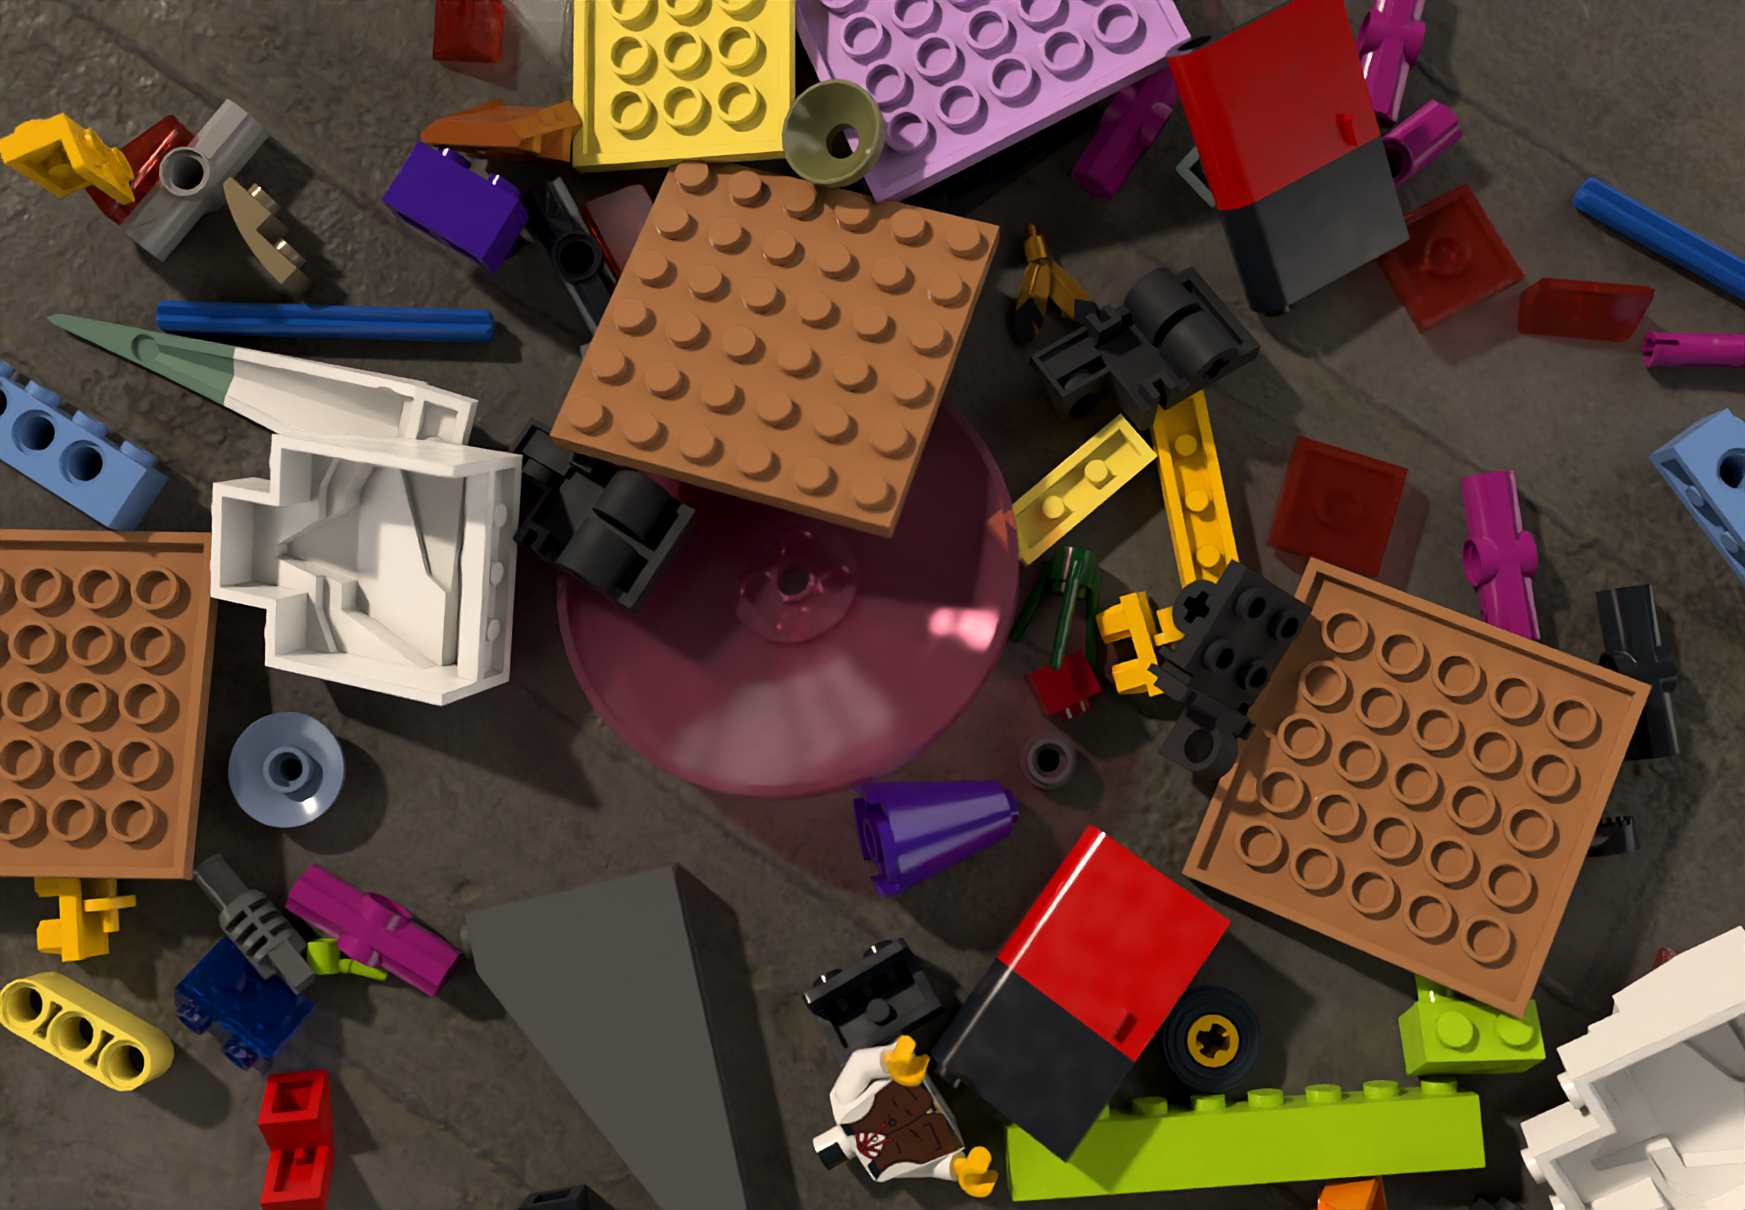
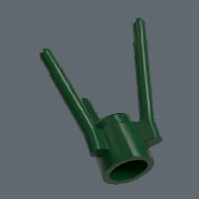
M1069 546L1056 547L1053 561H1042L1038 580L1010 634L1012 642L1017 643L1020 641L1050 584H1053L1051 593L1063 598L1050 660V667L1053 670L1061 668L1076 601H1084L1086 594L1085 653L1094 675L1096 674L1098 654L1096 615L1099 614V592L1103 575L1097 573L1100 556L1080 548Z

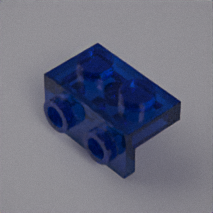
M226 935L174 988V1004L178 1008L175 1015L182 1024L200 1036L207 1030L224 1044L221 1047V1052L234 1065L244 1071H248L253 1066L264 1075L273 1066L274 1057L314 1014L316 1005L302 994L296 996L276 974L265 980Z

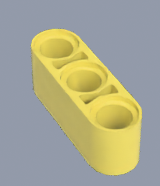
M43 972L21 978L7 984L0 992L1 1024L13 1033L110 1088L119 1091L133 1090L162 1076L171 1067L174 1058V1046L170 1038L163 1031L62 974ZM32 989L36 990L42 998L43 1008L40 1014L35 1012L30 1004ZM82 1017L87 1019L93 1027L94 1036L91 1043L87 1042L80 1033L79 1024ZM131 1046L138 1048L144 1056L145 1065L142 1072L136 1070L129 1060Z

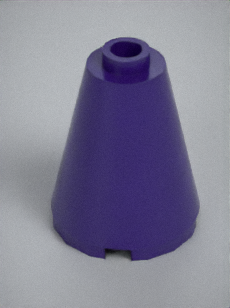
M996 780L868 781L857 784L854 787V790L862 796L853 799L854 820L860 849L864 860L872 859L873 863L877 864L880 874L870 876L880 897L885 899L897 896L1009 837L1012 833V823L1018 822L1019 819L1018 807L1010 789L1003 790L1000 783Z

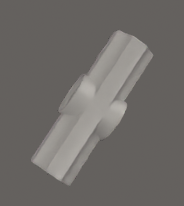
M227 98L187 147L173 149L164 156L159 169L160 179L120 225L119 229L157 259L164 262L204 213L208 214L217 211L225 205L227 200L223 183L230 176L234 178L269 137V131L245 110ZM204 172L200 184L195 188L187 190L190 178L196 173Z

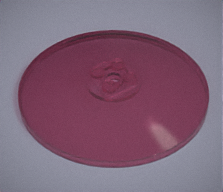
M942 397L891 539L639 470L668 491L671 497L696 510L700 516V520L637 615L633 614L557 569V609L566 654L580 687L593 708L610 729L643 758L664 772L690 785L717 794L748 800L787 801L811 799L839 793L871 782L916 757L955 724L980 693L1003 652L1013 623L1019 594L1021 559L1019 534L1013 506L1001 471L987 445L970 422L949 401ZM796 570L807 572L809 574V583L804 591L797 595H786L781 592V583L787 574Z

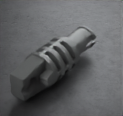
M221 854L211 856L194 869L192 881L201 888L221 913L218 919L220 921L219 926L265 980L277 973L296 996L315 982L313 970L300 956L307 949V943L264 892H259L257 889L249 890L225 862V858Z

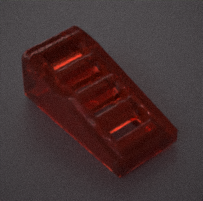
M169 114L120 149L134 174V180L128 182L135 198L134 202L122 205L94 185L86 187L85 190L101 212L120 226L160 179L159 169L164 156L173 149L187 147L195 138L194 133L173 114Z

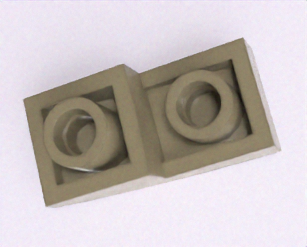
M230 176L223 183V188L231 214L242 237L272 276L300 299L314 282L299 269L306 260L282 239L290 231L274 216L282 207L256 183L247 191Z

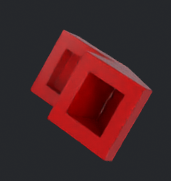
M327 1069L269 1074L257 1124L271 1150L260 1205L263 1210H326L335 1161L330 1077Z

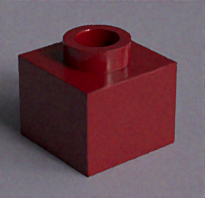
M1082 649L1063 657L1059 670L1051 669L1049 664L1024 676L1043 716H1051L1058 712L1062 722L1093 708L1089 697L1102 691Z

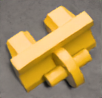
M1146 591L1121 596V604L1114 605L1096 615L1100 635L1105 644L1132 637L1138 656L1137 659L1112 666V674L1119 695L1138 694L1147 691L1150 697L1162 694L1164 692L1154 686L1158 677L1147 669L1151 663L1162 667L1167 659L1158 653L1162 645L1166 644L1167 648L1175 651L1184 636L1174 625L1172 618L1173 607L1156 611L1163 632L1159 634Z
M34 878L35 891L38 893V896H59L60 918L40 921L37 928V949L40 952L62 954V962L78 961L87 957L109 954L108 932L120 931L119 909L136 906V894L118 895L117 879Z

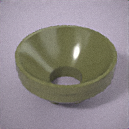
M844 79L821 81L800 94L789 108L782 129V148L786 160L798 175L815 185L827 188L848 186L859 181L869 173L878 161L885 142V120L874 98L860 85ZM844 129H856L859 135L857 149L849 157L843 159L835 158L832 152L834 137Z

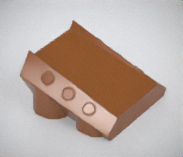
M500 97L436 119L420 134L423 143L429 144L432 147L439 148L441 145H445L455 151L463 152L464 156L475 159L513 163L569 164L571 142L582 126V121L570 100L550 107L505 106Z

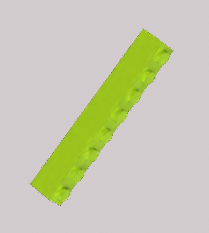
M1431 1076L1422 1078L1420 1087L1399 1088V1083L1396 1081L1374 1080L1364 1082L1363 1091L1341 1092V1087L1338 1085L1318 1084L1307 1086L1305 1088L1306 1095L1283 1096V1091L1280 1089L1263 1088L1248 1091V1099L1225 1100L1224 1094L1208 1092L1190 1095V1103L1167 1105V1099L1163 1097H1140L1133 1099L1132 1107L1109 1109L1108 1103L1068 1163H1064L1008 1117L1003 1116L1008 1189L1014 1202L1484 1168L1486 1166L1479 1095L1457 1084V1079L1454 1077Z

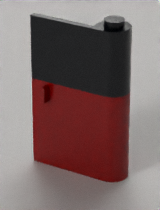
M1287 0L1230 31L1213 30L1204 32L1179 42L1166 52L1170 70L1249 308L1253 312H1263L1266 317L1283 315L1295 308L1296 301L1410 240L1343 0Z
M1089 824L929 1052L937 1061L932 1070L941 1079L958 1090H961L964 1084H966L1064 1163H1068L1233 923L1105 833Z

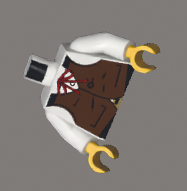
M903 1034L886 1046L858 1049L853 1052L830 1093L837 1126L813 1139L816 1152L826 1169L831 1171L853 1157L858 1156L874 1181L883 1182L891 1178L933 1177L959 1181L962 1189L974 1197L988 1196L998 1178L996 1171L987 1170L992 1157L986 1148L980 1146L973 1148L967 1158L964 1152L961 1151L965 1149L955 1116L926 1072L930 1057L925 1054L917 1057L914 1053L915 1041Z

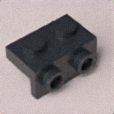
M899 938L894 942L892 940H884L873 945L863 954V960L844 971L842 969H835L823 974L815 980L812 985L813 989L802 995L807 1008L814 1014L839 1065L843 1069L852 1053L856 1050L886 1046L902 1034L905 1036L946 1012L915 954L904 938Z

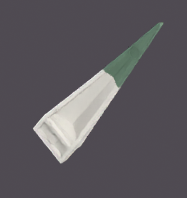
M54 314L47 317L52 324L153 370L278 434L314 430L374 439L402 437L468 446L478 400L428 385V382L70 315Z

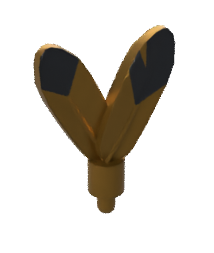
M1027 223L1025 226L1027 240L1022 243L1029 265L1022 281L1014 314L1016 338L1022 345L1031 343L1040 332L1048 296L1073 323L1084 326L1086 316L1094 313L1098 318L1094 302L1087 292L1062 267L1049 259L1050 256L1043 235L1038 236L1036 226L1033 223Z

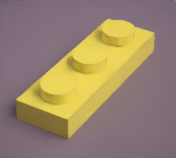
M1120 413L994 519L990 526L1027 568L1151 463L1157 455Z

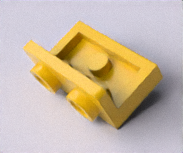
M64 113L46 120L35 119L24 122L15 129L13 134L0 139V155L4 164L58 198H63L94 185L122 205L135 201L128 183L134 180V174L120 149L117 147L110 148L102 142L92 128L84 129Z

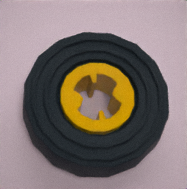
M1203 985L1186 990L1159 1029L1157 1041L1164 1063L1179 1081L1195 1090L1218 1093L1236 1088L1253 1074L1262 1057L1264 1036L1257 1014L1245 999L1224 987ZM1213 1023L1219 1024L1221 1027L1216 1032L1224 1037L1222 1046L1212 1045L1208 1053L1200 1052L1204 1045L1196 1040L1199 1030L1208 1032Z

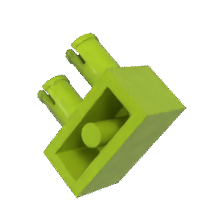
M1414 973L1418 1001L1398 1018L1407 1076L1523 1073L1546 1059L1535 999H1530L1522 1019L1477 999L1474 1001H1461V999L1454 997L1453 989Z

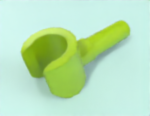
M335 938L313 939L307 944L306 963L313 970L314 974L342 972L386 981L389 972L383 967L382 969L372 968L352 958H340V949L336 945L338 940Z

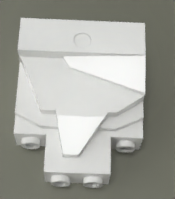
M314 430L272 434L269 459L271 469L270 480L251 477L213 483L210 597L267 609L264 637L266 641L265 666L440 706L509 681L517 558V543L512 538L518 531L523 455L402 437L374 439Z
M1739 926L1675 956L1613 995L1614 1008L1611 1016L1588 1026V1034L1557 1048L1566 1072L1557 1075L1570 1101L1520 1123L1529 1146L1520 1151L1522 1158L1538 1185L1546 1181L1551 1185L1555 1193L1549 1195V1198L1555 1210H1745V931Z

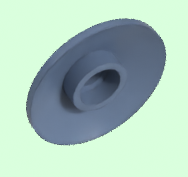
M298 712L273 713L252 723L237 739L228 765L230 788L239 806L260 823L280 828L305 825L325 814L340 795L346 774L345 755L336 735L320 720ZM293 758L297 759L302 765V774L296 780L290 779L286 774V765Z

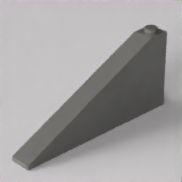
M678 862L478 908L466 913L465 919L467 924L462 925L460 929L462 948L468 960L474 959L478 975L660 1209L754 1210Z

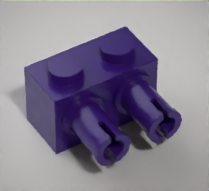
M418 141L385 193L382 201L398 219L495 274L503 260L512 258L518 252L520 247L519 234L530 217L519 199L521 192L510 182L496 174L491 173L486 180L470 171L469 168L472 164L464 156L445 145H441L438 151Z

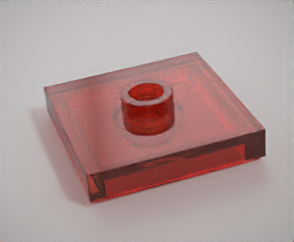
M1467 182L1403 215L1410 240L1375 258V261L1420 334L1520 283L1525 276Z
M1302 436L1297 437L1293 444L1264 546L1307 559L1313 557L1369 578L1378 577L1408 468Z

